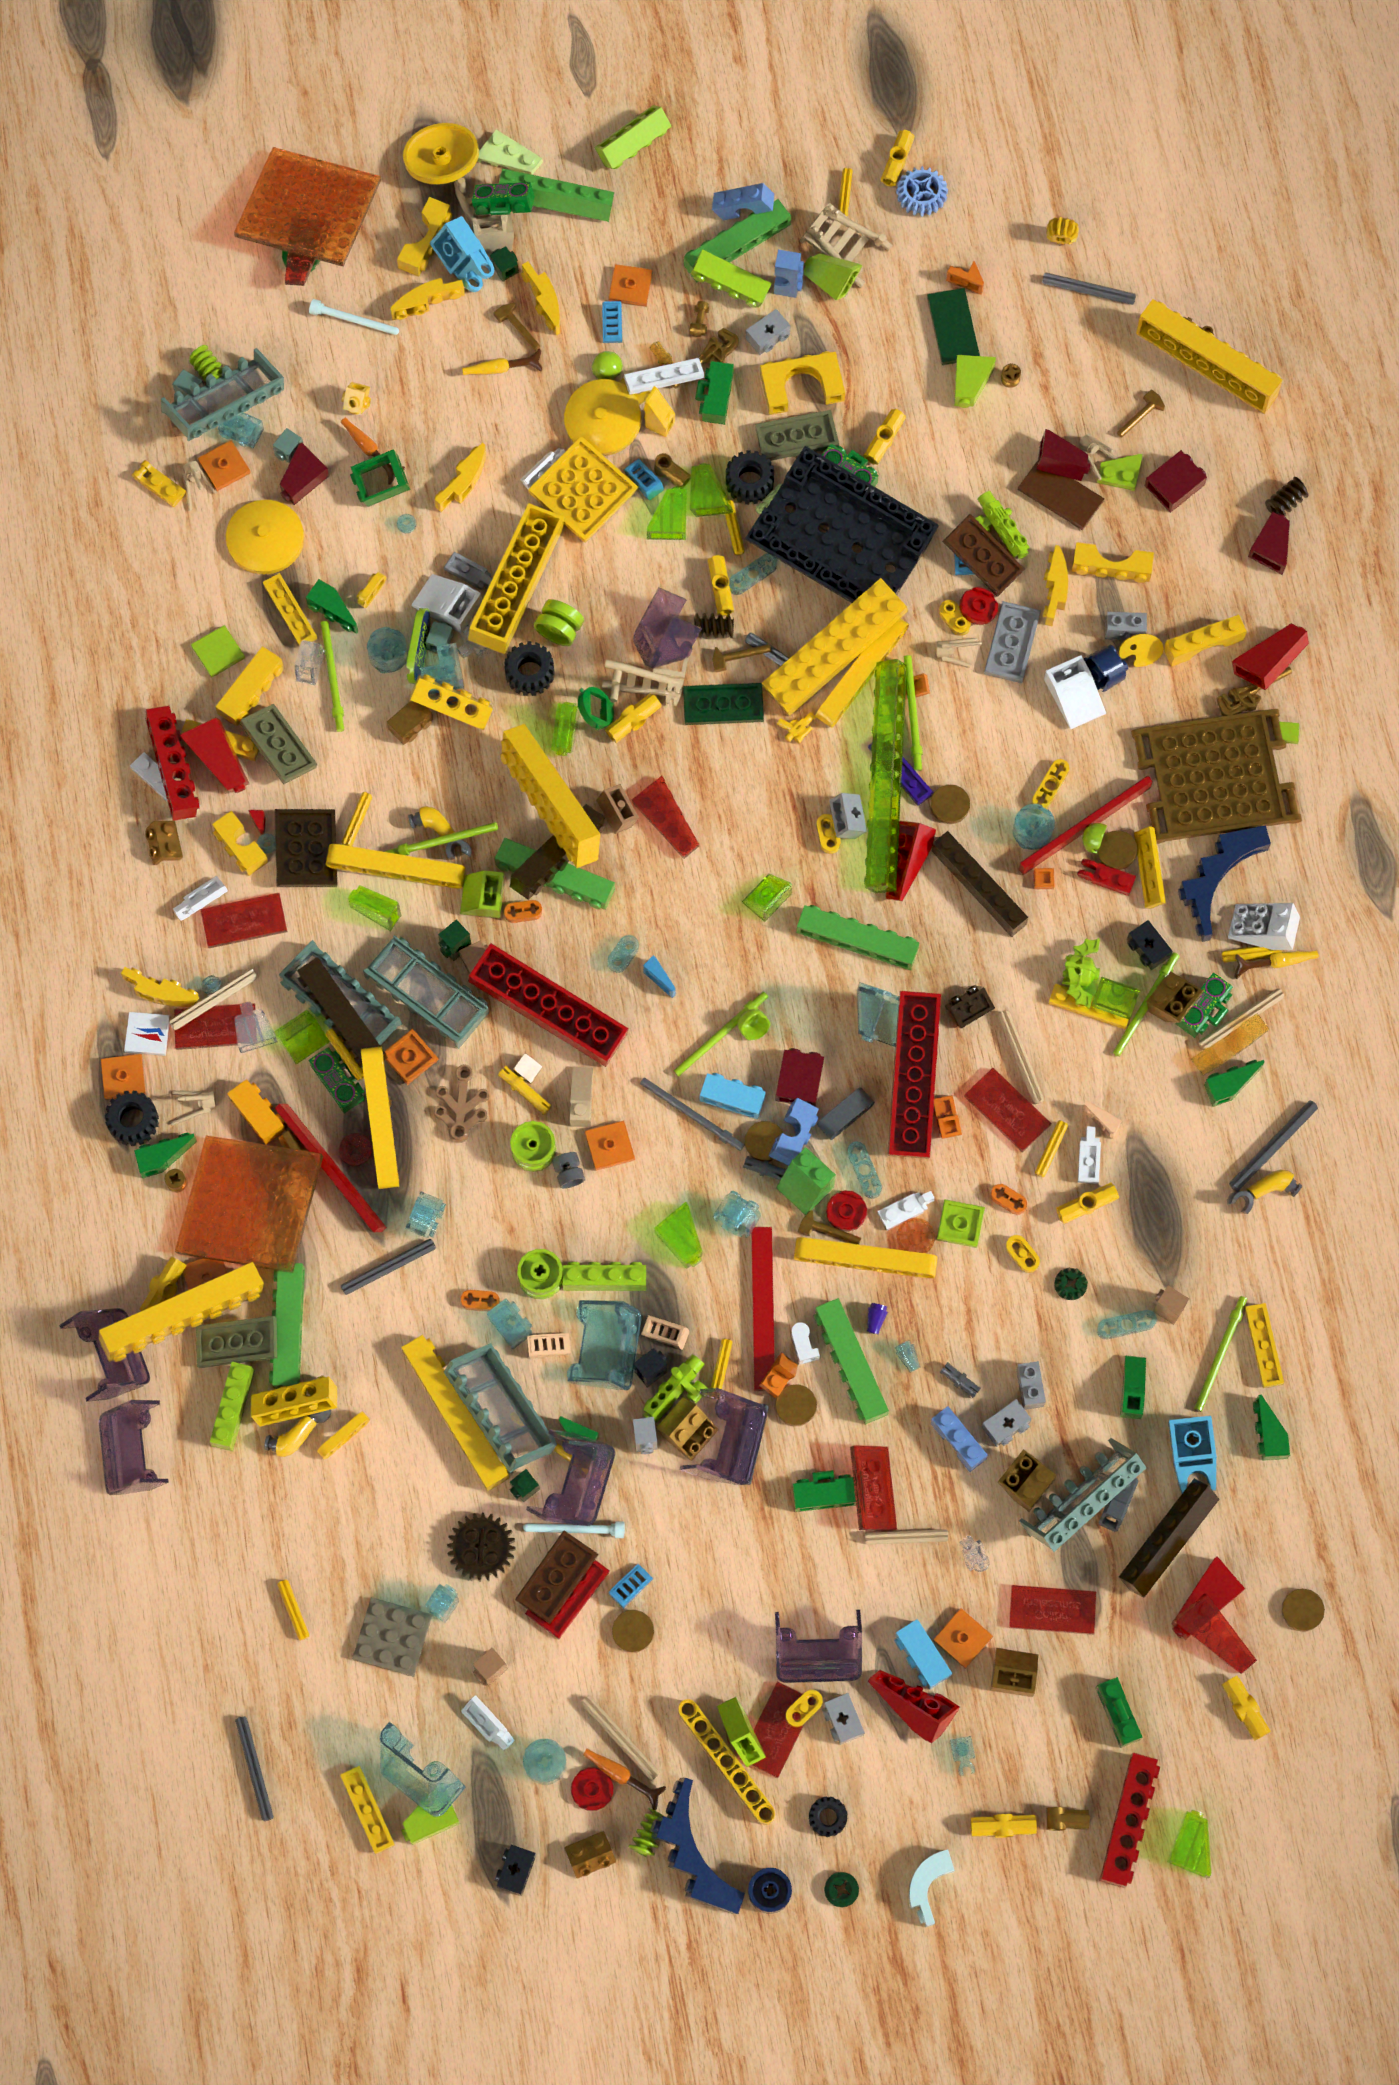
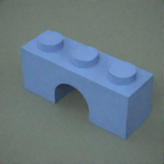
M764 183L716 192L713 196L712 210L723 221L739 218L741 208L750 209L755 214L773 211L774 193Z
M778 249L775 263L774 294L796 298L797 292L802 290L804 261H801V253Z
M796 1098L790 1104L784 1118L785 1122L793 1126L795 1136L790 1137L783 1133L775 1139L769 1156L789 1166L791 1161L801 1152L803 1145L808 1143L811 1137L809 1131L818 1120L816 1114L819 1108Z
M949 1406L931 1419L930 1424L943 1440L946 1439L957 1453V1457L969 1472L987 1459V1453Z

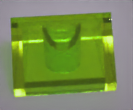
M768 874L742 902L760 919L766 922L792 895V884L789 881Z
M1102 976L1092 1007L1130 1020L1141 989Z
M305 1010L273 1032L296 1065L329 1043L319 1023L308 1010Z

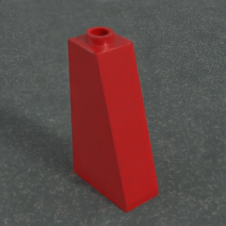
M1292 623L1235 658L1232 661L1234 674L1266 691L1309 644L1307 631L1303 627H1298Z
M215 717L180 734L187 745L228 791L239 793L246 789V785L250 784L220 719Z
M1218 1556L1213 1559L1171 1623L1174 1626L1172 1630L1179 1638L1183 1637L1185 1640L1245 1590L1244 1586Z

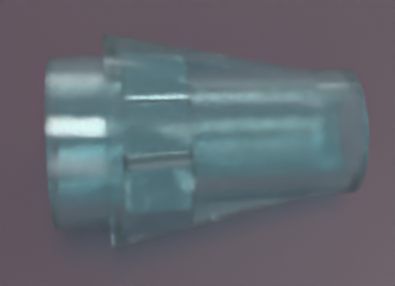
M910 1340L895 1347L896 1355L909 1372L921 1367L914 1344H911Z

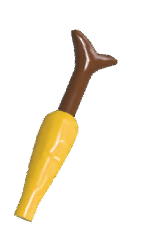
M538 349L527 358L509 361L505 358H497L470 367L462 368L463 375L501 374L507 372L509 368L527 365L542 371V366L539 363L541 350Z
M1318 951L1277 952L1271 954L1269 958L1246 961L1236 954L1235 958L1238 966L1235 971V979H1238L1249 969L1265 966L1283 968L1318 958Z

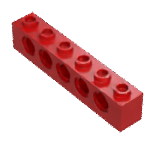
M170 705L146 709L145 720L172 820L196 817L200 804L198 797H194V781L189 779L190 766L184 760L186 758L185 748L180 746V730L175 727V724H177L176 715L174 712L171 713Z
M1132 1753L1130 1756L1099 1880L1101 1882L1122 1888L1127 1887V1883H1132L1134 1871H1131L1133 1862H1137L1139 1850H1136L1138 1841L1142 1842L1145 1829L1141 1827L1143 1820L1147 1821L1150 1808L1147 1807L1148 1799L1152 1800L1155 1791V1787L1152 1786L1153 1779L1158 1778L1160 1766L1157 1765L1158 1759L1137 1753ZM1138 1773L1146 1776V1784H1139L1136 1781ZM1131 1795H1139L1142 1799L1141 1805H1134L1131 1802ZM1126 1816H1134L1136 1818V1825L1133 1827L1128 1826L1125 1821ZM1122 1836L1130 1838V1847L1125 1848L1121 1845L1120 1838ZM1121 1857L1125 1860L1126 1866L1124 1869L1116 1867V1858Z

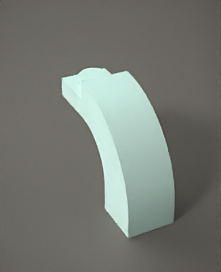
M948 1849L933 1854L923 1861L914 1873L909 1886L910 1908L919 1906L920 1910L917 1911L920 1924L924 1923L925 1927L935 1924L927 1898L931 1882L940 1876L955 1871Z

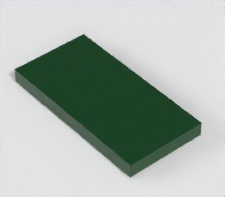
M965 288L927 294L941 364L956 363L957 355L980 356Z
M762 683L683 686L685 725L764 722Z

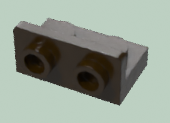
M977 985L967 988L966 993L961 996L956 995L948 1000L949 1003L945 1005L946 1009L950 1010L959 1028L965 1027L995 1009L985 987Z

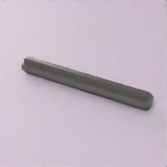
M1047 272L1044 273L1042 279L1043 284L1133 305L1136 298L1135 293Z
M428 1239L341 1284V1288L344 1294L348 1295L435 1250L436 1246L432 1239Z
M245 1716L237 1718L235 1722L261 1818L263 1821H269L274 1818L248 1720Z

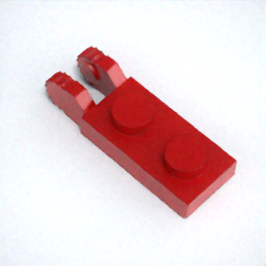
M1082 859L1081 864L1095 870V873L1093 875L1091 872L1080 869L1077 873L1079 877L1091 881L1095 885L1127 896L1130 895L1136 878L1135 875L1101 863L1097 864L1089 859Z

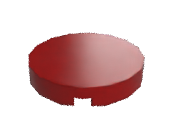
M974 587L964 592L959 602V609L967 621L977 625H984L991 622L996 616L998 602L987 589Z
M844 1190L830 1198L827 1203L826 1215L834 1228L850 1232L863 1225L867 1216V1206L859 1194L854 1191Z
M599 1768L581 1770L574 1777L571 1784L573 1800L580 1808L587 1811L603 1809L613 1796L611 1778Z

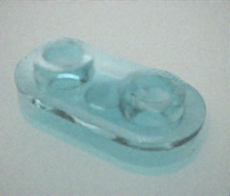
M626 935L620 939L608 957V967L611 971L620 973L628 967L639 950V942L636 937ZM626 945L633 946V948L630 950L626 949L625 947ZM621 961V965L616 966L614 962Z

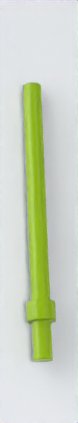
M322 621L321 629L333 708L331 709L332 717L335 718L337 732L344 731V710L340 703L329 622Z
M906 655L904 656L912 739L910 750L914 760V770L922 771L921 756L923 755V750L919 739L912 656Z
M494 822L409 845L405 843L384 852L410 855V852L498 830V825Z
M1173 952L1166 965L1163 964L1161 967L1160 975L1114 1049V1055L1120 1057L1148 1010L1146 1001L1170 971H1174L1173 967L1180 957L1177 953Z
M763 991L753 1001L747 1002L744 1005V1009L674 1069V1073L679 1077L737 1026L738 1019L743 1013L751 1009L757 1010V1007L768 998V995Z
M1240 1296L1235 1309L1230 1313L1229 1324L1194 1407V1410L1202 1412L1237 1324L1242 1320V1312L1247 1302L1246 1297Z

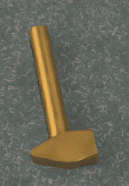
M515 303L502 305L493 312L500 323L508 319L535 351L540 348V344L513 314L516 308Z
M1152 389L1145 394L1143 399L1148 404L1117 431L1119 437L1125 436L1154 408L1164 411L1165 405L1159 394Z
M768 644L727 654H722L718 647H715L712 658L714 671H726L727 661L771 652V646Z
M813 1210L802 1219L798 1229V1233L810 1236L813 1228L853 1244H860L861 1237L815 1221Z

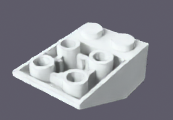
M432 574L411 606L418 610L419 608H428L430 617L439 622L449 624L452 629L462 634L480 607L482 598L480 592L463 583Z
M1082 655L1046 670L1044 681L1070 730L1106 714L1091 672Z
M1294 903L1236 904L1228 938L1271 950H1293L1300 916Z

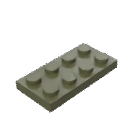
M831 410L755 424L761 454L766 455V460L770 459L772 461L798 456L804 446L819 452L826 450L831 443L835 446L839 445Z
M274 704L240 720V725L283 785L317 768L316 761Z
M275 1316L197 1326V1367L205 1368L228 1365L231 1362L244 1363L277 1358V1318Z

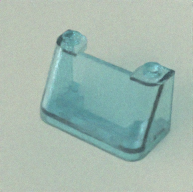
M859 982L857 988L858 1034L862 1035V1040L873 1043V1040H877L895 1047L899 996Z
M580 1300L576 1311L577 1318L584 1324L579 1363H573L568 1368L567 1381L578 1385L629 1390L633 1380L634 1362L641 1325L640 1311L624 1301Z
M389 1721L380 1733L381 1774L434 1817L443 1815L466 1786L449 1768L439 1761L429 1763L424 1770L416 1766L410 1754V1748L412 1749L414 1745Z

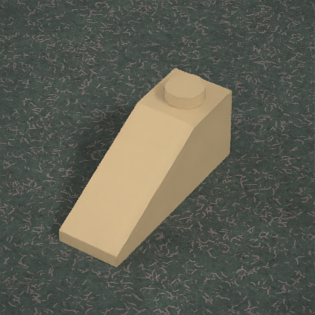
M593 1067L572 1068L571 1127H591Z

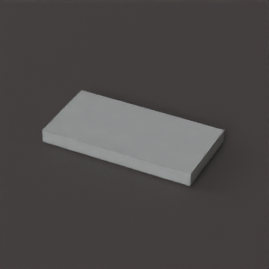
M1002 602L984 670L985 675L1017 683L1023 682L1041 610Z

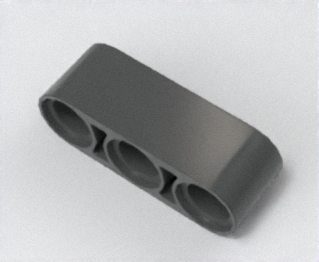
M860 1087L827 1113L817 1125L832 1140L866 1113L875 1102Z

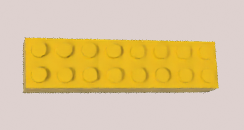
M1152 299L1140 315L1136 331L1137 335L1265 414L1278 397L1283 379L1277 373L1268 371L1259 362H1254L1243 352H1238L1231 348L1227 342L1218 340L1211 332L1202 330L1196 323L1186 320L1180 313L1173 312L1167 308L1164 303Z
M528 503L469 628V641L502 654L506 653L564 526V516Z
M880 578L762 682L763 688L789 716L792 715L908 612L907 606Z
M525 724L503 731V740H501L502 753L500 754L502 763L507 765L511 776L516 778L521 791L526 793L530 804L537 809L540 819L545 821L549 832L553 833L556 837L559 847L565 850L568 860L572 861L576 868L597 861L600 844L599 831Z
M251 1262L99 1330V1341L109 1362L113 1360L115 1362L121 1361L127 1357L126 1354L133 1351L134 1353L141 1352L148 1344H159L165 1340L164 1337L171 1334L172 1336L179 1335L184 1332V1328L189 1326L192 1328L197 1327L206 1318H217L222 1315L224 1310L230 1309L231 1311L240 1307L244 1301L252 1302L260 1298V1294H262L264 1283L254 1263Z

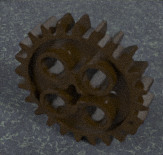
M482 1512L480 1518H477V1515L473 1513L472 1520L465 1516V1524L458 1521L460 1528H452L455 1536H448L453 1541V1543L447 1544L448 1548L453 1549L447 1553L448 1556L454 1557L450 1561L451 1565L458 1563L455 1568L456 1572L463 1569L462 1577L469 1573L471 1581L475 1576H477L479 1582H481L482 1576H485L487 1581H490V1575L492 1574L495 1578H498L497 1571L505 1573L503 1566L510 1567L511 1565L507 1560L514 1559V1555L510 1551H515L516 1547L510 1544L515 1542V1538H508L512 1534V1530L505 1531L508 1525L507 1523L500 1525V1517L493 1521V1514H490L488 1519L485 1518L484 1512ZM484 1529L483 1543L487 1548H483V1563L479 1566L480 1553L477 1547L480 1546V1530ZM473 1531L477 1533V1538L474 1541H468L466 1539L467 1533ZM491 1532L498 1534V1539L494 1542L487 1540V1536ZM472 1552L476 1554L474 1561H465L464 1558L467 1553ZM490 1553L497 1555V1560L493 1563L486 1561V1556Z

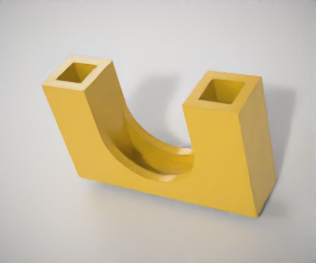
M825 351L819 355H804L797 359L787 358L781 362H767L760 365V377L769 415L788 412L785 384L792 376L797 374H809L820 382L826 405L845 401V389L836 351Z

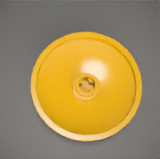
M438 123L419 130L408 140L403 151V160L408 173L416 180L427 184H446L462 178L472 170L479 157L478 143L474 134L469 129L454 123Z
M610 379L593 380L580 386L569 398L564 412V424L571 441L575 443L582 436L603 456L613 455L627 448L638 435L642 421L641 408L634 394L629 395L628 389L624 384Z
M257 500L242 506L231 517L225 535L229 554L235 563L244 570L255 574H273L286 569L298 558L304 545V530L298 515L287 505L274 500Z

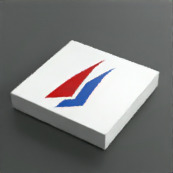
M129 1012L125 1053L166 1056L170 1015Z

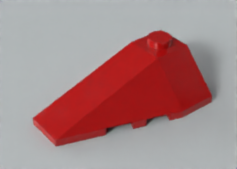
M892 820L887 844L890 846V856L887 857V863L890 864V872L886 878V899L903 901L932 848L937 829L921 823Z
M881 1670L872 1675L868 1680L870 1685L910 1729L931 1744L944 1733L960 1706L941 1694L935 1693V1696L924 1692L923 1687L918 1685L917 1687L905 1684L903 1679Z

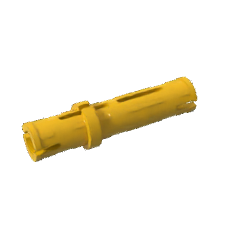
M505 1066L499 1072L498 1076L511 1086L510 1089L516 1090L539 1110L542 1115H545L546 1111L550 1110L552 1105L527 1085L523 1077H518L508 1066Z

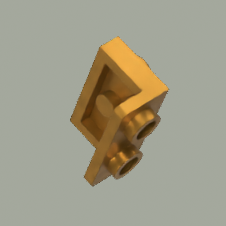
M153 821L145 831V837L150 848L149 856L153 861V865H158L161 861L181 860L183 854L175 821Z
M604 1831L564 1847L577 1879L616 1863L615 1856Z

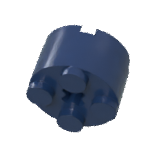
M1113 645L1103 646L1084 658L1097 690L1103 689L1102 692H1106L1125 680L1128 665L1124 660L1120 659Z
M764 1868L758 1871L751 1878L748 1887V1896L751 1904L758 1911L766 1914H774L783 1910L788 1905L792 1894V1885L789 1878L776 1868ZM768 1885L773 1886V1890H776V1893H772V1896H767V1892H764Z

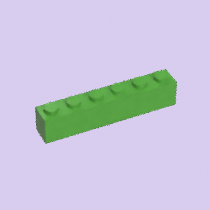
M502 168L499 184L531 182L535 195L533 206L609 222L614 192Z
M777 199L773 203V211L760 214L752 212L748 218L743 221H737L730 229L721 231L712 240H707L699 248L687 252L684 256V267L691 273L702 249L730 263L790 226L791 215L780 200Z
M504 837L495 856V864L502 871L515 872L537 850ZM568 863L563 871H558L550 883L545 884L551 887L554 892L568 894L578 902L583 900L595 909L602 908L606 910L615 891V882L581 868H576Z
M804 905L796 932L911 970L920 944V942H917L912 937L906 936L904 938L898 936L894 931L880 930L873 924L864 925L854 918L846 919L840 917L836 912H825L814 905Z
M278 1263V1269H274V1282H277V1289H273V1302H276V1310H272V1316L277 1318V1358L270 1359V1363H273V1371L269 1372V1383H272L274 1389L300 1383L305 1276L303 1263Z
M839 1298L816 1307V1314L813 1315L817 1326H822L824 1331L822 1333L823 1340L826 1345L830 1344L832 1352H830L834 1364L838 1363L841 1369L838 1371L842 1382H846L849 1387L847 1393L851 1402L855 1401L858 1407L855 1411L859 1420H863L866 1425L887 1416L889 1409Z

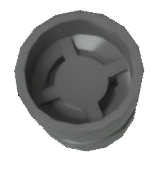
M577 1152L564 1153L552 1159L554 1170L559 1173L557 1179L560 1188H571L585 1181L582 1168H578L580 1161Z

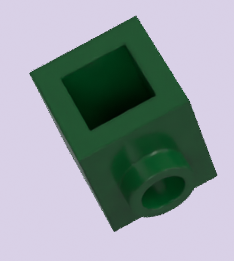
M506 246L502 249H496L490 255V261L502 282L519 273L518 259L513 251L510 252Z
M527 1469L510 1481V1486L512 1487L509 1489L516 1499L520 1497L523 1502L540 1490L539 1484Z

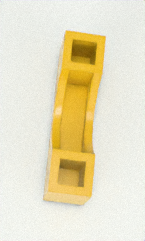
M431 197L428 198L421 212L422 221L428 227L426 236L419 242L405 244L397 258L398 269L418 277L422 271L426 270L430 255L435 253L430 245L431 240L445 223L451 221L453 215L449 204Z
M1076 542L1072 572L1080 575L1094 574L1102 578L1107 576L1115 577L1118 580L1131 579L1139 583L1150 582L1154 552L1134 550L1132 555L1126 560L1113 562L1103 558L1098 552L1096 545Z
M1238 614L1167 640L1164 652L1172 667L1189 661L1197 653L1217 645L1227 647L1244 641L1247 631Z

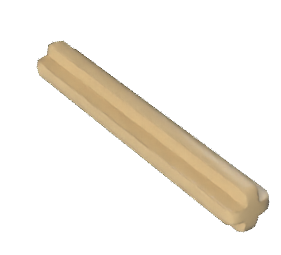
M946 1529L865 1533V1543L867 1545L948 1541V1530Z

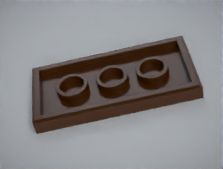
M1037 462L1018 486L1020 492L1082 531L1105 499L1074 479L1037 470Z
M971 514L942 541L997 597L1025 570Z
M564 1530L518 1594L515 1601L550 1625L599 1554Z

